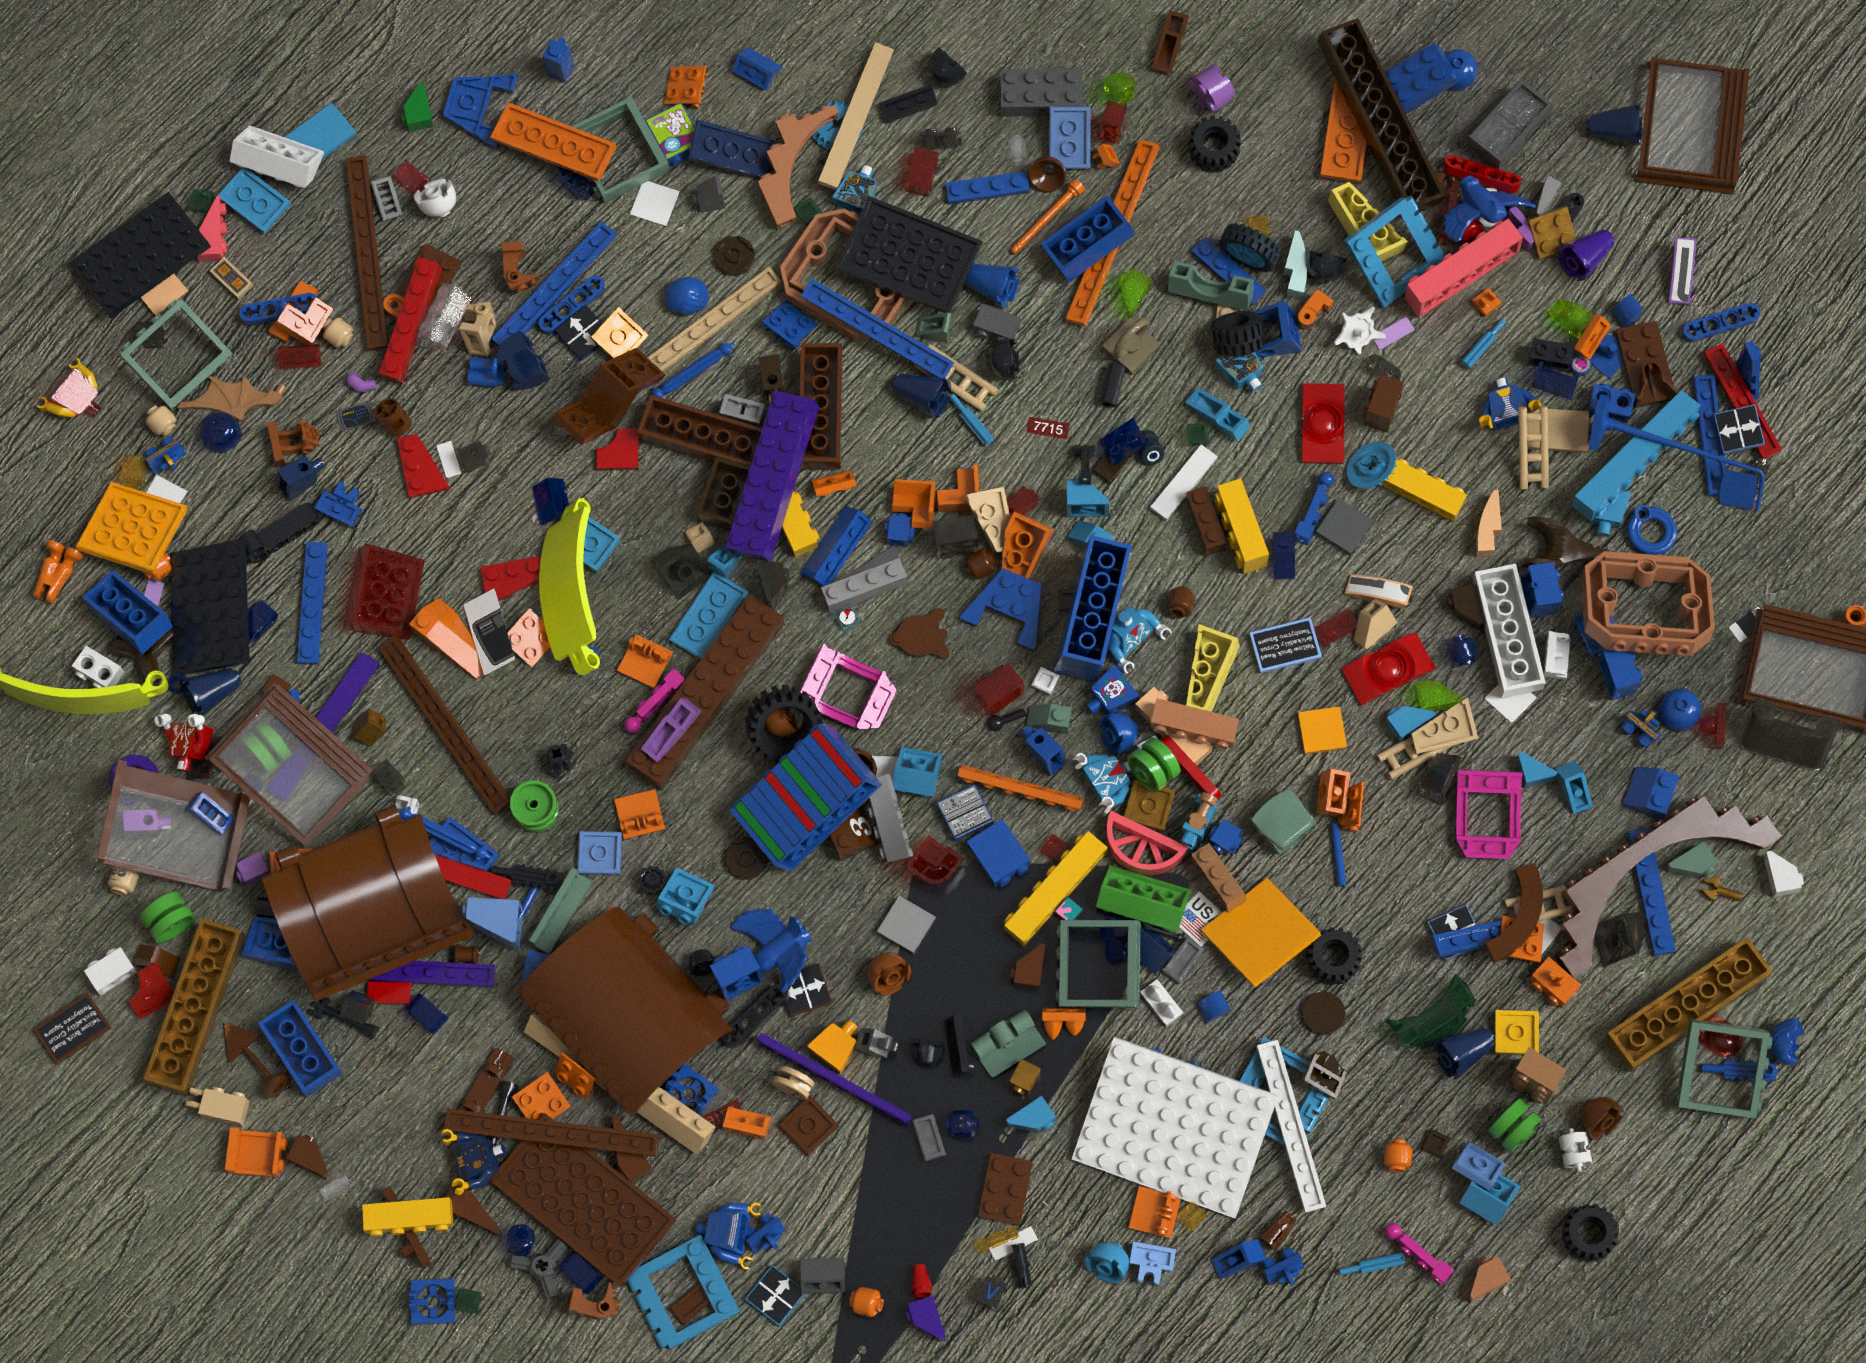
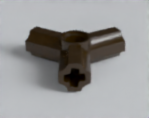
M169 630L150 647V652L147 655H141V653L117 635L114 639L112 653L137 659L143 682L145 683L150 672L160 671L156 657L157 653L172 640L174 635ZM157 679L153 683H157L162 679Z

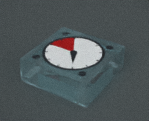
M851 603L833 614L844 633L862 623L861 618Z

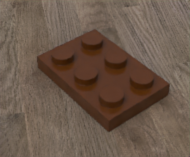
M425 243L418 257L437 262L442 267L427 312L432 315L461 267L462 262ZM418 257L395 294L405 298Z
M995 1153L990 1154L978 1218L1017 1226L1021 1225L1033 1161Z

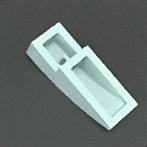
M1295 230L1284 275L1291 277L1287 296L1303 300L1307 278L1306 252L1300 232Z

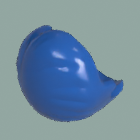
M682 277L672 281L667 286L664 294V303L667 309L681 315H692L699 310H703L709 301V290L706 284L694 277Z
M1789 1018L1775 1025L1769 1032L1772 1037L1770 1049L1772 1054L1780 1063L1787 1066L1797 1063L1795 1053L1800 1048V1045H1797L1796 1038L1804 1034V1029L1799 1019Z

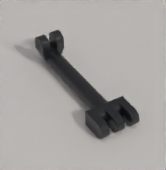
M1074 445V457H1081L1079 485H1083V478H1087V485H1091L1089 457H1095V445H1091L1090 448H1087V445H1083V448H1079V445Z
M327 997L320 999L321 1003L312 1001L311 1005L318 1008L317 1011L310 1008L307 1011L308 1014L319 1019L322 1018L324 1013L365 1031V1035L371 1039L375 1038L376 1031L378 1032L380 1029L377 1025L368 1024L328 1006L331 1000Z

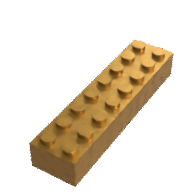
M203 918L200 919L143 1078L147 1084L185 1096L189 1095V1089L192 1087L245 938L242 930Z
M1746 937L1607 1033L1605 1039L1631 1073L1685 1036L1688 1030L1689 1019L1708 1020L1769 978L1773 971L1748 937Z

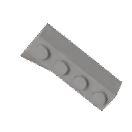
M891 546L844 579L821 587L822 596L829 613L907 585V575L894 547Z
M890 773L876 777L882 786L869 797L871 805L867 807L870 818H875L877 826L873 827L876 839H881L882 847H879L882 860L886 859L888 863L911 857L913 853L912 849L909 848L908 835L903 826V818L897 805L898 801Z

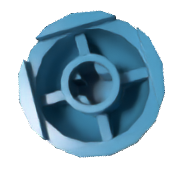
M1099 1242L1088 1252L1084 1259V1264L1090 1272L1093 1269L1099 1273L1096 1277L1100 1280L1116 1284L1119 1280L1123 1281L1127 1274L1129 1257L1119 1243Z

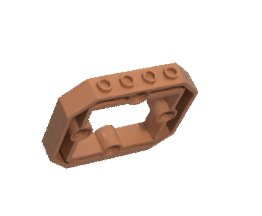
M840 209L815 215L780 266L788 302L858 342L871 338L801 297L806 287L800 284V281L811 265L821 266L826 262V243L834 231L837 229L850 237L860 217L855 211L850 210L849 212L846 209ZM815 250H819L822 252L818 256L812 254V252ZM876 286L877 304L871 311V314L892 325L909 299L890 292V296L884 297L881 293L888 290Z
M1604 551L1585 565L1581 577L1584 631L1606 650L1692 656L1711 641L1715 623L1710 574L1690 558ZM1607 578L1631 579L1642 587L1650 586L1653 581L1685 583L1686 594L1681 598L1677 615L1680 620L1688 623L1689 629L1666 628L1653 623H1648L1644 626L1611 624L1609 616L1614 613L1618 594L1614 589L1607 587Z

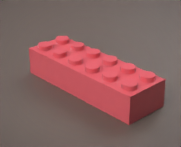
M1509 218L1504 222L1499 221L1492 226V230L1487 233L1485 231L1476 236L1475 241L1470 244L1468 242L1463 244L1455 254L1452 255L1450 253L1446 255L1440 264L1436 266L1434 264L1431 265L1420 277L1414 276L1407 284L1405 301L1417 317L1420 318L1519 253L1523 240L1522 235Z

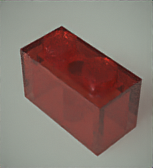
M1111 101L1107 102L1100 122V138L1110 144L1114 142L1120 143L1127 123V106Z
M915 147L913 154L909 153L907 160L909 169L908 172H904L902 178L905 192L929 197L939 162V152Z

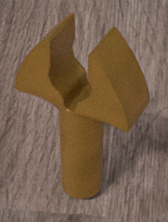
M1719 877L1704 880L1703 883L1714 887L1712 891L1705 888L1701 889L1702 893L1709 900L1714 901L1715 896L1721 895L1741 901L1743 894L1722 887L1719 883Z

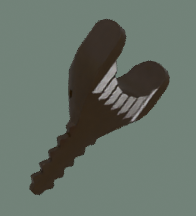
M1532 516L1527 519V525L1542 534L1546 543V552L1543 558L1523 559L1521 567L1528 568L1529 565L1554 562L1555 569L1576 560L1579 562L1585 560L1588 564L1604 551H1608V549L1601 550L1600 546L1594 548L1591 543L1586 545L1585 541L1577 539L1557 520Z

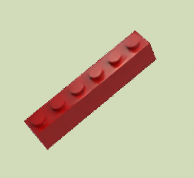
M418 257L379 374L384 379L400 384L404 383L442 271V267L437 262Z

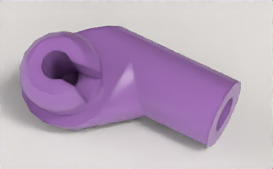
M351 372L347 376L348 385L357 392L377 389L375 379L363 381L355 372Z

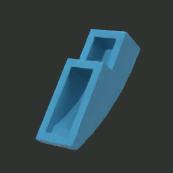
M1197 388L1185 402L1200 417L1237 442L1250 428L1246 417L1233 411L1229 404L1200 388Z

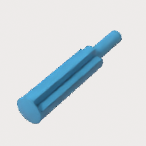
M1501 319L1491 331H1487L1460 361L1465 368L1470 369L1494 342L1495 335L1506 324V320Z
M952 394L950 399L960 410V417L984 446L990 445L995 438L969 407L965 408L959 399Z
M1401 1252L1359 1261V1265L1339 1269V1274L1344 1275L1361 1271V1274L1405 1265V1257Z

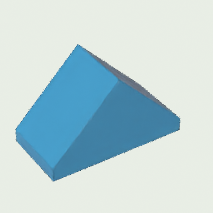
M725 543L708 557L707 562L709 570L715 571L728 579L743 556L732 554L726 548L727 543Z
M1522 751L1518 754L1517 764L1519 771L1522 772L1524 788L1554 781L1558 773L1557 771Z

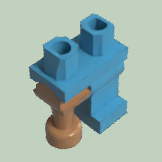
M1202 792V794H1198L1195 806L1199 808L1196 813H1192L1189 816V822H1185L1182 827L1183 838L1181 842L1188 847V851L1193 852L1197 843L1202 844L1204 834L1218 807V799L1209 793Z

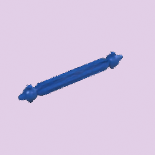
M721 342L719 349L711 351L664 382L660 389L653 387L651 395L663 398L664 394H670L720 361L723 355L731 356V351L735 344Z
M409 806L398 809L402 821L418 814H412L410 811L411 807ZM422 816L427 833L468 854H475V860L477 861L491 858V855L487 853L486 845L477 847L473 841Z

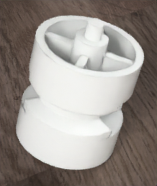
M1571 1128L1568 1134L1558 1138L1560 1148L1565 1152L1562 1155L1564 1168H1577V1171L1580 1172L1582 1171L1581 1167L1592 1163L1590 1150L1586 1149L1589 1145L1586 1132H1574L1573 1128Z

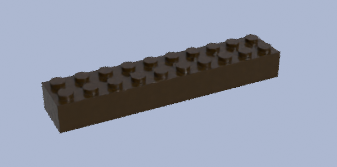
M1356 18L1322 31L1317 42L1395 200L1397 201L1401 197L1406 199L1412 196L1419 208L1417 211L1420 212L1440 205L1446 194L1359 19Z

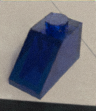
M1273 532L1274 580L1295 579L1294 532Z

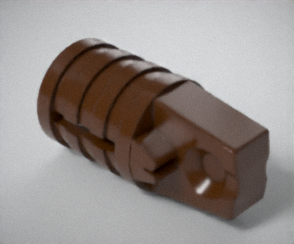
M1284 1211L1261 1235L1260 1240L1275 1251L1277 1246L1281 1244V1241L1289 1234L1297 1219L1290 1212Z

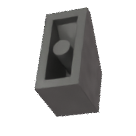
M715 175L696 186L697 194H693L695 206H700L701 213L725 209L719 175Z

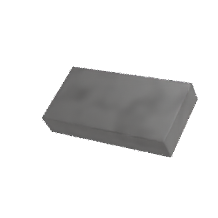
M1187 937L1162 972L1180 984L1205 949Z
M931 1114L914 1119L913 1124L925 1162L946 1156L934 1115Z

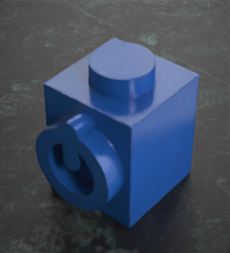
M903 513L890 516V521L885 523L884 531L885 534H888V545L908 547L909 542H914L916 528L912 527L911 517Z
M1223 819L1219 827L1214 826L1208 836L1211 838L1210 845L1219 855H1222V853L1233 855L1243 840V837H1241L1242 830Z

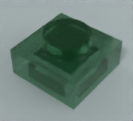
M193 189L189 207L190 211L208 213L213 204L214 193L212 191Z
M811 197L794 208L795 213L805 226L810 224L816 214L823 213Z
M1208 423L1187 424L1188 446L1209 445Z
M460 1288L456 1311L478 1315L482 1292Z

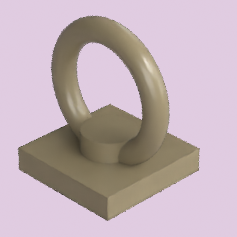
M1130 317L1102 345V349L1119 364L1125 366L1126 370L1133 375L1160 348L1161 344L1147 333L1150 327L1149 319L1141 318L1135 322Z

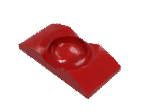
M1303 383L1302 463H1344V384Z
M1417 633L1399 638L1373 653L1362 656L1341 669L1360 706L1436 670Z

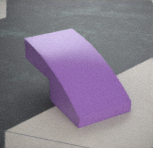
M1513 206L1509 210L1507 218L1518 228L1517 230L1523 237L1522 245L1529 252L1534 243L1531 229L1517 206Z

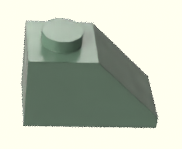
M1056 704L1030 706L1026 727L1031 726L1035 729L1043 728L1047 731L1068 734L1072 707Z
M1702 842L1670 862L1666 870L1670 873L1700 878L1704 875L1706 878L1716 871L1715 867L1718 861L1705 842Z

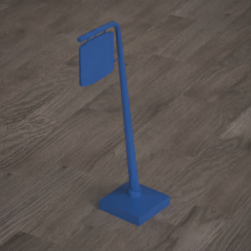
M1600 394L1594 412L1589 450L1597 451L1606 430L1611 431L1613 429L1732 465L1731 471L1726 470L1722 478L1719 494L1720 504L1751 509L1753 503L1756 502L1755 511H1759L1765 482V475L1760 469L1615 422L1612 418H1609V396ZM1733 466L1758 473L1761 476L1760 484H1757L1756 475L1733 471ZM1757 486H1759L1757 500H1755Z

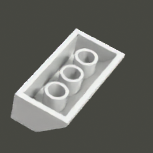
M249 125L233 140L230 162L242 168L255 170L258 174L272 176L278 181L292 183L295 187L305 188L313 180L324 151Z

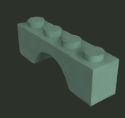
M1175 261L1169 274L1168 292L1248 311L1253 298L1254 280L1234 275L1226 282H1215L1203 277L1194 265Z

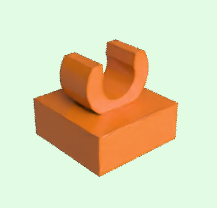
M1101 144L1097 147L1099 153H1095L1093 159H1102L1097 168L1105 169L1107 166L1114 168L1120 164L1112 146Z
M1489 287L1472 300V303L1484 317L1500 307L1502 303Z

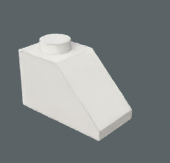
M1766 851L1763 857L1773 897L1798 893L1802 888L1801 885H1804L1802 874L1798 873L1797 867L1774 852Z

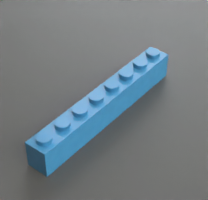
M1681 390L1642 430L1673 440L1676 436L1680 437L1685 432L1686 426L1689 423L1693 424L1698 419L1701 405ZM1634 436L1574 496L1572 507L1590 521L1596 516L1600 517L1605 512L1606 506L1609 503L1613 504L1620 496L1619 493L1623 489L1626 491L1632 485L1633 479L1636 476L1640 477L1645 472L1646 466L1649 463L1653 464L1659 458V453L1663 449L1666 451L1670 446Z

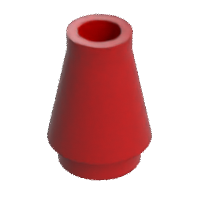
M924 1264L914 1265L912 1267L911 1292L914 1293L915 1298L931 1296L933 1287L927 1274L926 1266Z

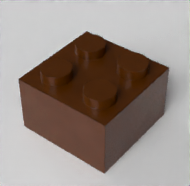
M1382 374L1378 381L1374 380L1370 397L1367 399L1362 416L1366 418L1364 425L1388 433L1402 395L1404 382Z

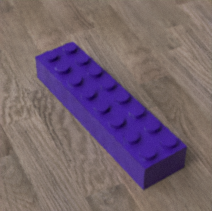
M774 390L726 544V548L732 554L771 563L819 409L818 404L813 399Z

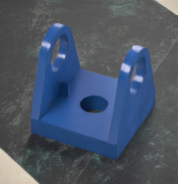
M1286 301L1278 302L1253 312L1258 315H1266L1262 316L1263 322L1280 320L1282 338L1269 342L1256 351L1258 357L1302 352L1296 312Z

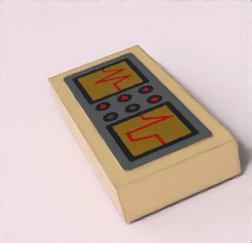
M225 257L209 270L238 300L253 287V284Z

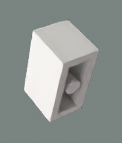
M121 947L111 949L105 954L106 957L100 961L95 960L91 962L87 969L84 970L101 996L137 973Z

